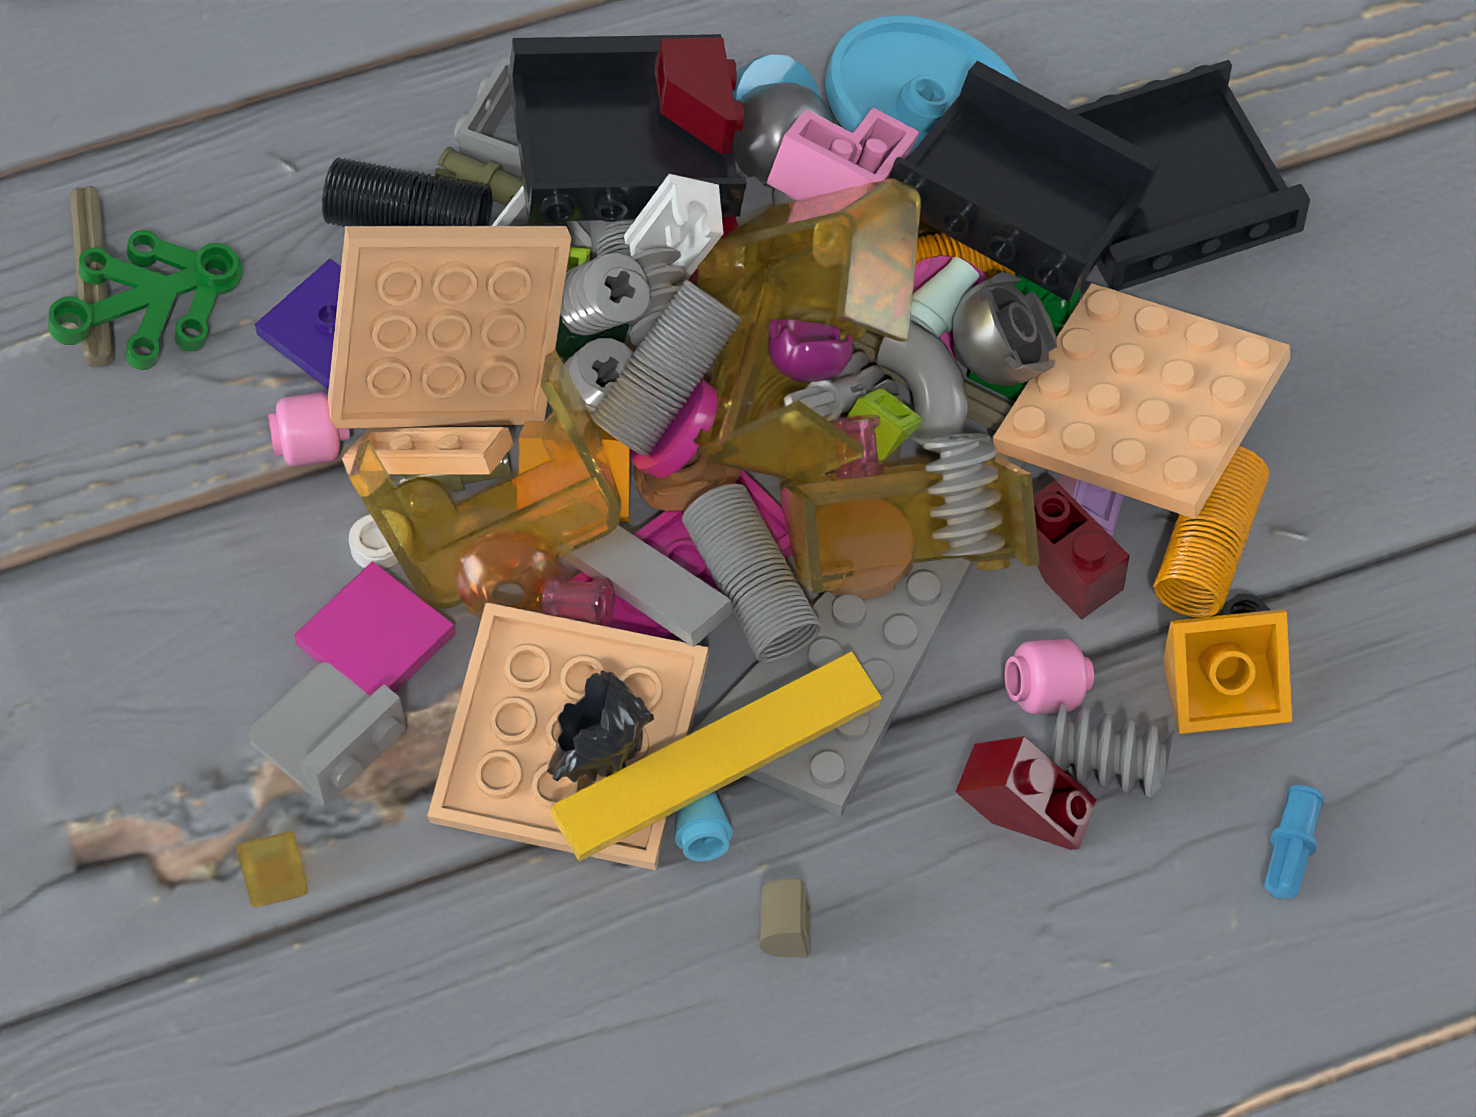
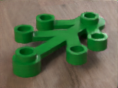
M139 230L130 235L127 244V257L133 264L110 257L101 248H88L81 253L78 265L79 276L86 283L98 285L108 279L132 287V289L89 305L80 298L66 296L56 300L49 309L48 330L51 336L61 344L75 345L81 343L89 336L91 328L147 308L137 334L129 338L126 348L127 362L133 368L147 370L152 368L158 361L160 349L158 340L175 298L196 290L188 315L182 316L176 323L174 339L176 344L185 351L200 350L206 343L208 334L207 320L216 297L219 294L231 292L238 286L242 277V264L233 249L221 243L207 244L195 252L160 240L150 231ZM144 244L152 250L143 253L136 250L135 246ZM156 261H160L181 271L166 276L142 267H148ZM98 262L104 268L101 270H91L86 264ZM218 269L223 274L215 275L209 273L207 270ZM65 322H72L79 328L67 329L60 325ZM191 328L197 330L200 335L188 337L182 331ZM146 347L152 353L142 356L135 353L134 349Z

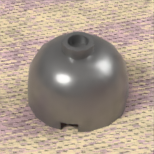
M792 82L757 86L740 99L744 109V126L742 132H735L732 144L734 158L744 174L748 177H756L760 182L765 183L763 186L774 188L767 184L768 177L785 133L802 112L807 109L835 124L834 117L827 103L808 87Z
M1004 272L975 286L961 299L953 316V350L957 360L963 367L969 369L973 374L989 384L1014 386L1027 382L1054 366L1055 360L1048 361V352L1057 348V340L1051 319L1040 299L1033 291L1023 295L1014 286L1015 283L1021 280L1013 274Z

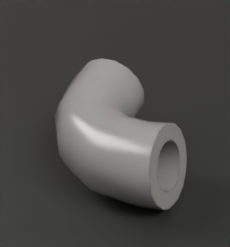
M897 316L883 338L877 363L879 366L894 372L904 379L912 392L914 401L913 411L921 416L923 421L907 439L923 446V443L931 439L962 434L968 413V402L962 370L942 340L915 321L903 316Z

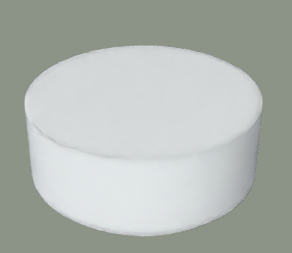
M382 513L366 515L357 520L349 532L351 555L355 562L363 568H366L373 561L383 570L396 565L405 553L406 542L403 528L399 521L390 515Z

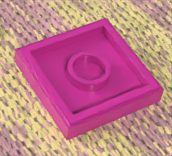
M372 561L294 635L296 645L318 663L327 662L371 696L383 684L395 693L455 635V628L453 623Z

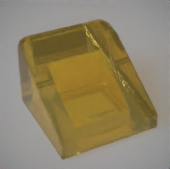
M289 831L240 843L236 846L249 900L253 907H262L308 894L307 881L294 832Z

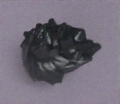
M602 670L600 674H591L586 679L585 695L575 704L566 703L563 712L557 716L561 734L556 742V750L551 757L547 772L553 775L552 778L557 782L562 777H568L572 782H577L579 777L585 775L591 781H594L597 778L598 772L600 776L605 775L608 777L612 775V769L619 771L625 768V761L634 758L636 752L640 750L643 740V727L654 720V715L647 710L644 701L640 697L634 696L631 689L613 672L607 673Z

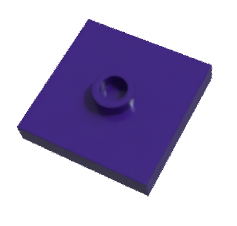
M330 258L255 323L256 333L260 338L328 390L341 266Z

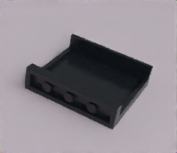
M721 34L513 38L509 79L528 222L559 224L567 221L601 220L604 222H616L619 220L636 219L669 174L719 185L722 218L740 217L747 182L746 177L737 176L733 147L731 154H720L662 115L655 78L661 38L721 37Z
M977 60L967 73L960 95L907 160L899 156L896 158L881 199L1069 302L1103 256L1107 247L1111 245L1145 198L1161 159Z
M1229 60L1210 66L1201 65L1188 73L1165 80H1154L1148 82L1143 87L1118 95H1106L1095 102L1070 109V111L1161 159L1145 198L1096 264L1109 289L1121 291L1304 230L1310 198L1302 184L1289 188L1286 186L1228 86L1232 64Z

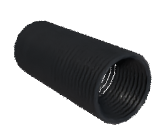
M340 157L336 158L329 167L322 196L323 219L327 224H337V226L342 225V227L414 225L489 226L492 208V192L488 184L483 185V183L478 184L477 182L473 183L472 181L468 182L467 180L463 181L457 178L452 179V177L447 178V176H440L438 178L437 175L431 176L430 173L428 175H425L424 172L419 174L418 171L412 172L411 170L407 171L406 169L402 170L396 167L391 168V166L386 167V165L377 166L376 164H366V162L361 163V161L356 162L355 160L351 161L350 159L346 160Z

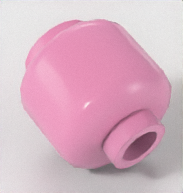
M325 392L283 397L277 402L276 412L268 413L274 456L283 455L284 461L291 467L335 461L340 454V441L350 440L349 428L336 429L335 425L330 422L328 394Z
M1070 639L1023 642L1016 649L1014 656H1011L1005 665V686L1012 701L1017 702L1026 713L1030 714L1059 713L1061 703L1066 704L1067 712H1072L1083 703L1086 692L1092 688L1094 683V669L1091 660L1088 657H1084L1080 647Z

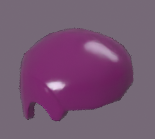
M770 320L768 335L769 357L772 365L779 372L794 381L811 383L825 379L828 380L840 375L852 358V336L847 335L846 341H841L840 330L835 326L796 320Z

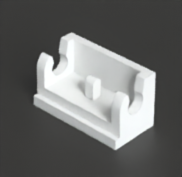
M669 174L624 235L625 244L630 245L631 257L651 248L664 247L676 249L681 253V258L668 266L684 268L686 277L673 286L684 285V281L690 278L723 235L719 185Z

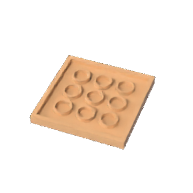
M345 226L328 391L330 422L334 424L335 428L524 425L526 421L545 422L571 244V236L567 226Z
M1091 283L1057 336V348L1048 352V361L1055 360L1054 366L1029 380L993 436V443L998 453L1196 519L1289 363L1290 345Z
M486 602L427 815L429 822L573 853L550 814L551 805L606 778V776H600L598 772L597 778L594 781H591L585 775L579 777L577 782H572L568 777H562L557 782L552 778L553 775L547 772L551 757L556 750V742L561 734L557 716L563 712L564 705L566 703L575 704L585 695L586 679L593 673L600 674L602 670L607 673L613 672L631 689L634 696L640 697L644 701L647 710L654 715V720L643 727V740L640 750L636 752L634 758L625 761L627 767L690 735L709 659L708 647L700 645L692 647L685 642ZM670 815L590 857L656 870Z

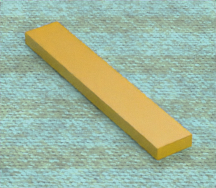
M851 651L551 805L550 814L580 862L878 707L882 697Z

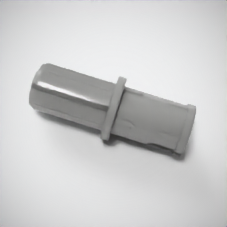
M845 376L833 382L826 379L811 382L806 389L790 393L784 397L786 408L781 410V414L785 421L792 419L797 426L813 421L822 424L836 420L841 413L850 412L858 398L866 395V390L851 391V388L863 384L861 380L854 376Z

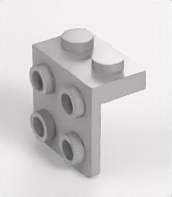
M323 662L315 666L249 727L247 735L250 744L326 807L341 791L350 786L358 775L398 740L406 731L401 699L386 685L383 684L369 696L331 664Z

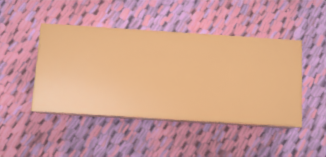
M504 427L367 428L345 453L342 460L347 474H491L514 443L509 428Z

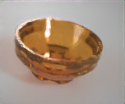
M499 530L477 538L465 548L457 564L456 584L462 603L478 619L482 618L486 602L502 605L493 599L492 592L503 584H515L521 587L525 592V596L516 604L502 606L543 614L555 599L559 584V566L551 549L539 538L526 532Z

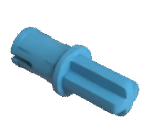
M1294 785L1290 787L1287 792V801L1280 827L1272 831L1270 841L1274 846L1264 887L1276 899H1294L1298 896L1308 856L1313 855L1317 848V842L1313 836L1325 797L1319 790L1310 786Z

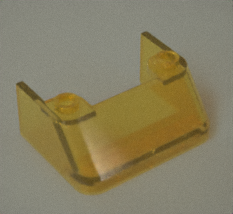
M886 179L778 205L765 210L720 238L704 260L698 264L697 287L740 316L743 323H739L736 332H733V337H729L730 341L726 342L727 346H723V351H720V355L716 357L724 360L734 349L743 343L754 339L764 340L771 266L815 257L816 261L824 267L833 270L842 269L837 310L838 319L898 342L908 341L921 207L920 196L917 190L896 179Z
M845 227L750 277L739 290L732 306V311L742 318L743 323H739L736 332H733V337H729L730 341L726 342L727 346H723V351H720V355L717 357L710 384L717 390L718 408L711 429L708 432L700 429L694 442L700 445L697 448V453L716 465L799 482L817 478L826 472L863 457L866 448L864 445L799 400L785 406L784 397L786 395L804 390L810 383L794 381L783 375L772 365L768 352L770 320H796L835 326L840 330L841 341H846V336L851 335L853 343L860 339L868 328L870 322L868 314L872 301L908 284L911 274Z
M556 351L547 354L545 357L540 384L554 410L546 419L542 430V442L551 458L548 462L456 505L445 486L429 477H416L395 486L369 440L358 446L349 479L416 593L424 602L432 607L447 609L464 603L609 535L619 523L621 498L597 424L591 420L589 409Z
M996 456L982 463L996 467L999 471L998 478L984 486L997 489L1001 493L1000 501L987 508L999 511L1003 515L1002 523L989 531L1002 534L1005 537V544L996 551L961 556H944L940 554L942 551L949 549V542L932 539L933 532L947 526V520L930 516V510L945 504V498L928 494L927 488L943 481L942 475L926 472L925 466L932 462L799 477L781 481L782 508L797 580L811 593L843 588V579L853 576L854 570L960 557L967 561H976V569L982 571L1010 567V559L1013 558L1027 566L1039 565L1032 475Z

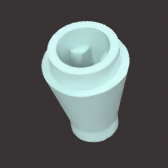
M953 257L946 267L907 298L909 306L903 312L904 317L915 321L938 338L943 332L950 333L953 328V316L963 296L971 290L973 284L979 278L978 272L966 261Z

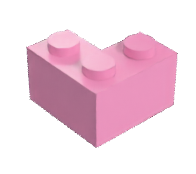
M875 108L870 110L853 133L805 109L785 133L767 184L784 192L791 199L801 201L828 215L835 222L861 233L884 202L881 197L894 161L898 156L907 160L920 132Z

